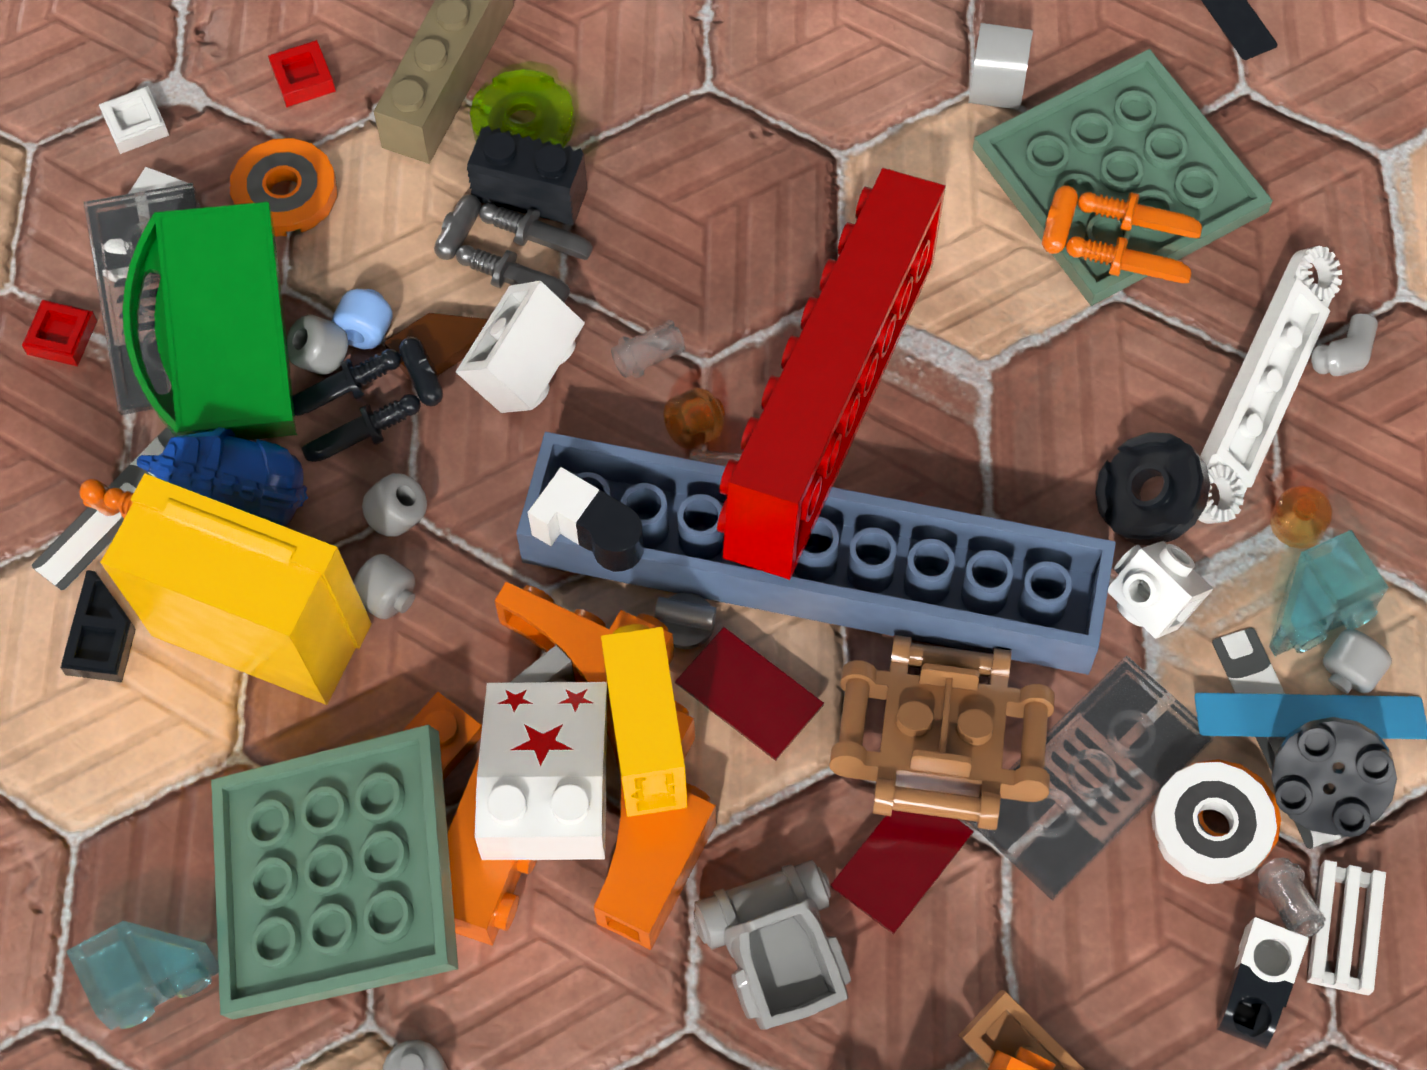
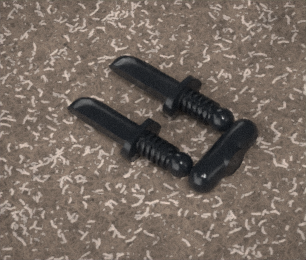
M407 337L401 341L399 352L394 349H386L381 355L376 354L374 358L370 357L369 360L366 359L364 362L359 363L360 366L358 364L355 365V368L351 360L347 359L340 363L342 371L293 395L295 416L309 413L352 391L354 398L358 399L365 395L362 388L363 384L366 385L368 382H372L373 379L376 380L378 377H382V374L386 375L389 370L397 369L402 362L401 357L418 395L417 397L413 394H406L399 401L394 400V403L390 402L388 405H384V408L380 407L379 411L377 409L374 410V413L368 404L359 408L362 416L302 447L307 461L317 462L330 458L369 437L377 445L384 441L381 434L382 429L386 430L387 427H392V424L396 425L397 422L400 423L402 420H406L407 416L417 414L421 408L420 401L430 407L436 406L442 401L443 390L437 378V371L418 338Z

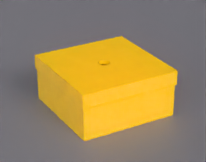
M144 473L130 499L133 504L100 563L151 636L328 705L355 649H360L372 625L338 547Z

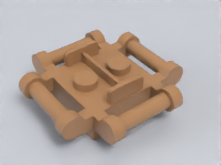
M894 635L889 672L877 670L872 664L861 660L850 661L843 666L840 684L841 688L845 691L840 734L838 743L833 745L831 749L829 766L839 776L876 781L873 814L891 816L892 810L975 821L977 822V828L996 830L1001 798L1038 802L1044 800L1049 795L1050 774L1044 768L1047 719L1054 712L1055 693L1051 688L1042 684H1029L1021 689L1008 687L1011 650L993 648L992 654L914 644L911 643L912 637ZM908 666L921 668L920 676L907 674ZM979 676L989 677V685L980 684ZM868 698L886 700L880 752L867 751L862 746ZM1006 716L1023 718L1020 768L1016 770L1002 769Z

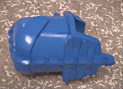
M218 427L214 431L171 437L163 453L160 455H141L137 459L138 467L154 474L156 478L284 527L291 522L296 509L302 507L304 501L308 499L307 487L303 485L302 465L296 456L290 454L288 449L278 444L260 439L254 442L236 437L231 429Z

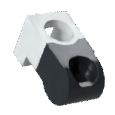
M562 467L528 511L532 536L552 546L561 534L583 548L592 551L596 561L607 570L620 572L631 569L641 560L644 553L642 522L638 514L630 507Z
M1254 917L1246 925L1238 950L1240 951L1218 1017L1217 1030L1264 1049L1268 1047L1276 1030L1283 1007L1286 1008L1309 940L1308 937Z

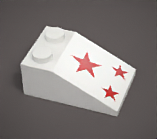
M607 682L487 683L477 771L475 840L482 860L605 859Z

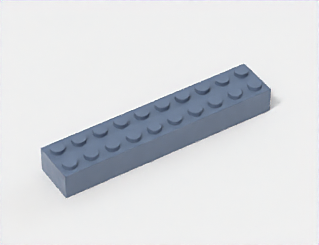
M550 432L544 433L516 533L522 563L678 594L693 593L704 599L890 636L912 637V640L960 650L991 654L993 648L1011 650V660L1089 675L1099 648L1116 545L1115 541L832 487L791 579L788 580L723 559L724 533L717 531V523L723 504L727 499V495L720 494V483L726 466ZM561 467L630 507L638 514L642 522L644 553L641 560L633 568L620 572L607 570L596 561L592 551L583 548L561 534L552 546L532 536L528 511Z

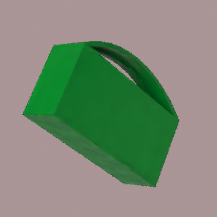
M269 202L154 212L132 256L125 282L123 299V330L126 348L133 372L148 402L175 437L214 431L218 427L231 429L236 437L246 440L297 435L274 222ZM149 273H157L161 277L155 303V335L159 355L172 386L171 390L163 395L155 391L149 378L139 339L140 298L145 277Z

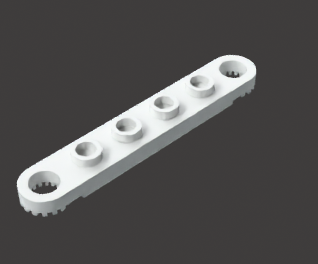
M1315 246L1299 250L1290 259L1200 457L1207 465L1210 484L1215 483L1219 490L1220 499L1218 506L1212 505L1214 503L1213 499H1208L1207 506L1198 519L1203 523L1228 522L1236 518L1235 514H1239L1241 511L1239 506L1243 505V497L1247 488L1252 487L1330 313L1328 309L1330 302L1335 297L1334 294L1340 290L1337 287L1342 283V280L1338 279V276L1342 275V270H1337V266L1340 263L1339 260L1334 261L1336 255L1334 252H1329L1327 247ZM1313 265L1318 273V285L1316 283L1312 284L1314 278H1309L1308 276L1312 275V271H1308V269L1312 268Z

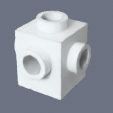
M1162 541L1143 548L1136 545L1127 551L1114 567V570L1119 575L1109 585L1108 593L1118 602L1117 608L1128 621L1137 626H1143L1156 639L1178 630L1214 588L1193 569L1195 567L1194 561L1185 551L1173 544H1166Z

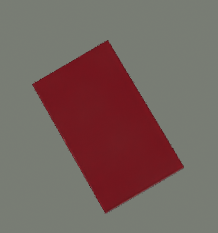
M725 627L718 632L675 680V684L775 761L824 706V702Z
M892 810L891 816H885L833 880L830 887L894 935L974 831L958 819Z

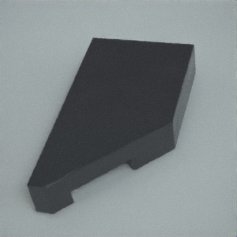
M86 571L60 668L67 676L122 682L136 629L95 571Z

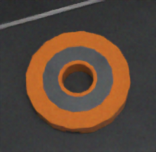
M295 138L272 139L252 147L238 160L230 175V196L234 205L269 202L274 222L275 237L287 236L286 232L300 229L302 233L310 230L329 215L337 199L336 175L327 155L312 143ZM289 180L297 183L296 188L286 195H276L270 192L272 187L280 181Z

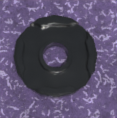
M1148 432L1128 439L1117 449L1120 452L1113 457L1111 462L1107 460L1099 472L1095 491L1099 514L1116 534L1134 544L1152 545L1162 541L1166 543L1179 538L1195 525L1207 506L1211 484L1206 463L1191 445L1170 433ZM1163 476L1164 485L1160 494L1152 500L1142 501L1140 492L1143 484L1152 477Z

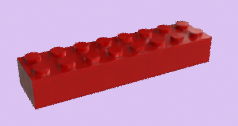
M882 167L873 188L866 186L863 188L856 208L855 218L857 220L855 224L847 222L843 228L838 245L839 257L837 261L828 259L824 267L819 286L821 294L819 298L811 296L806 303L801 319L800 337L790 336L782 357L781 368L783 371L780 377L771 375L766 384L761 408L764 410L760 418L751 416L747 422L741 441V451L743 453L739 461L730 459L723 472L720 494L727 495V499L723 504L717 523V531L724 533L723 559L788 580L791 579L933 266L946 185Z

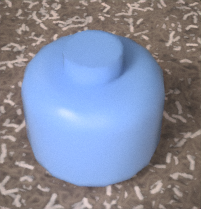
M351 289L342 296L333 314L332 322L345 330L348 345L359 349H373L383 341L392 322L393 311L389 303L379 292L373 289Z

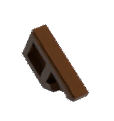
M428 313L386 340L384 344L386 349H394L399 352V345L402 340L410 336L418 338L422 342L439 376L464 359L488 319ZM401 357L402 362L399 367L411 381V378Z

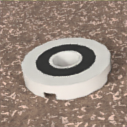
M1222 762L1195 763L1177 771L1161 788L1151 815L1152 828L1155 830V837L1159 842L1158 848L1164 859L1182 875L1206 884L1223 883L1224 881L1241 879L1252 874L1271 851L1277 831L1274 805L1263 786L1244 770ZM1204 810H1216L1222 813L1229 822V833L1218 837L1208 835L1198 824V814Z

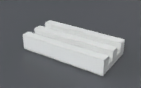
M1324 860L1320 866L1307 983L1369 996L1374 991L1386 872L1373 870L1372 873L1361 871L1362 867L1349 865L1347 868L1337 867V862ZM1335 882L1345 884L1336 969L1335 973L1325 972L1334 886ZM1363 887L1367 888L1358 976L1354 978L1350 977L1359 888Z

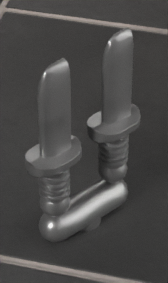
M469 194L462 196L453 212H449L443 221L442 231L434 246L436 255L443 260L452 259L456 255V259L461 265L470 266L473 270L492 276L490 284L497 288H502L504 283L517 285L542 281L565 303L570 294L568 285L553 276L515 263L517 259L515 252L507 250L503 257L481 249L475 250L470 245H461L478 215L484 223L494 224V227H499L516 234L514 242L522 246L529 240L576 258L588 260L593 250L591 243L577 234L538 221L540 216L538 210L529 208L526 215L504 207L498 208L493 203H487L481 207V202L476 196Z

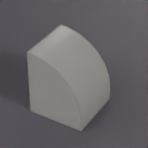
M986 23L980 24L968 103L1020 110L1033 30Z

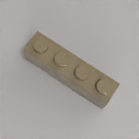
M513 0L434 1L373 111L382 148L430 164L514 7Z

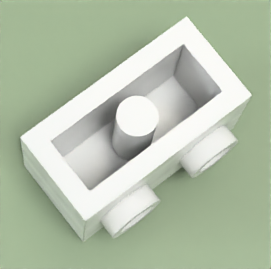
M542 281L511 285L474 341L456 373L500 413L533 410L546 398L550 389L548 383L559 365L564 363L574 352L576 347L575 339L585 322Z

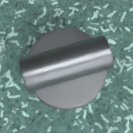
M679 593L669 598L658 597L655 618L667 626L668 632L673 633L675 648L693 649L699 647L713 633L716 607H712L703 597L693 593Z

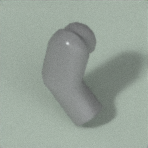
M1359 313L1353 315L1350 319L1346 338L1332 341L1329 345H1318L1313 350L1311 356L1313 369L1318 374L1330 373L1332 376H1343L1363 370L1371 357L1378 327L1377 319L1368 314Z

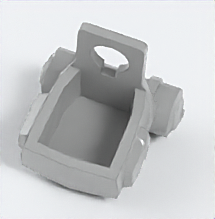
M813 860L795 866L792 864L783 866L779 872L726 891L722 888L714 891L712 896L694 902L695 910L693 913L695 920L693 925L698 936L712 950L726 945L737 966V970L731 975L740 1005L746 1018L755 1019L761 1030L809 1017L849 998L846 985L851 982L847 962L842 953L843 948L836 936H826L820 921L819 911L829 907V899L831 898L829 880L826 873H823Z

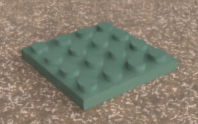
M1150 49L974 137L972 150L1041 241L1054 194L1063 185L1073 187L1077 191L1078 199L1081 194L1092 192L1097 196L1103 194V197L1107 195L1108 198H1111L1112 196L1115 200L1119 198L1120 201L1125 199L1124 202H1127L1130 192L1139 194L1138 204L1182 213L1198 220L1202 224L1200 238L1184 237L1132 225L1131 230L1126 231L1120 228L1121 218L1117 220L1116 217L1114 219H1111L1112 216L1106 218V215L1102 217L1101 214L1095 215L1096 213L1094 212L1085 213L1080 210L1077 202L1067 242L1074 236H1080L1085 240L1092 239V242L1097 240V243L1099 241H1102V244L1106 242L1108 243L1107 245L1111 243L1115 247L1117 238L1123 237L1128 239V249L1175 260L1191 254L1268 213L1273 201ZM1066 246L1061 252L1052 254L1090 306L1147 277V275L1121 270L1119 276L1110 275V263L1108 265H1105L1106 262L1100 264V261L1096 263L1093 259L1092 261H1089L1088 258L1084 260L1082 256L1074 258L1068 254Z
M425 725L211 779L220 1015L234 1020L459 969L439 731L430 725Z

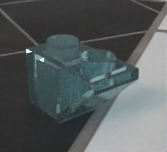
M1352 530L1301 552L1289 575L1269 648L1274 656L1292 648L1297 653L1306 652L1322 643L1328 637L1327 632L1342 625H1345L1347 629H1356L1369 622L1378 614L1376 607L1389 587Z
M122 921L66 951L95 1015L110 1030L118 1026L126 1029L141 1024L154 1014V1007L176 995L178 998H186L202 991L212 982L211 977L219 973L218 958L207 943L127 921Z

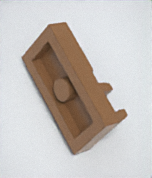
M1000 990L958 1035L988 1066H990L997 1050L1016 1058L1020 1047H1023L1055 1063L1054 1070H1085L1004 990Z

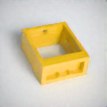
M631 624L620 627L613 634L601 636L627 817L688 808L686 766L663 626L649 628L642 624Z

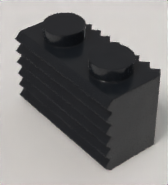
M489 125L481 129L467 164L469 183H471L470 189H472L471 195L476 196L481 203H493L497 207H504L525 214L529 208L540 212L539 217L569 225L575 224L588 190L584 153L581 148L573 151L571 146L563 148L560 143L552 145L550 140L542 143L540 138L532 141L530 136L522 138L519 133L512 136L509 130L504 133L499 128L492 131Z

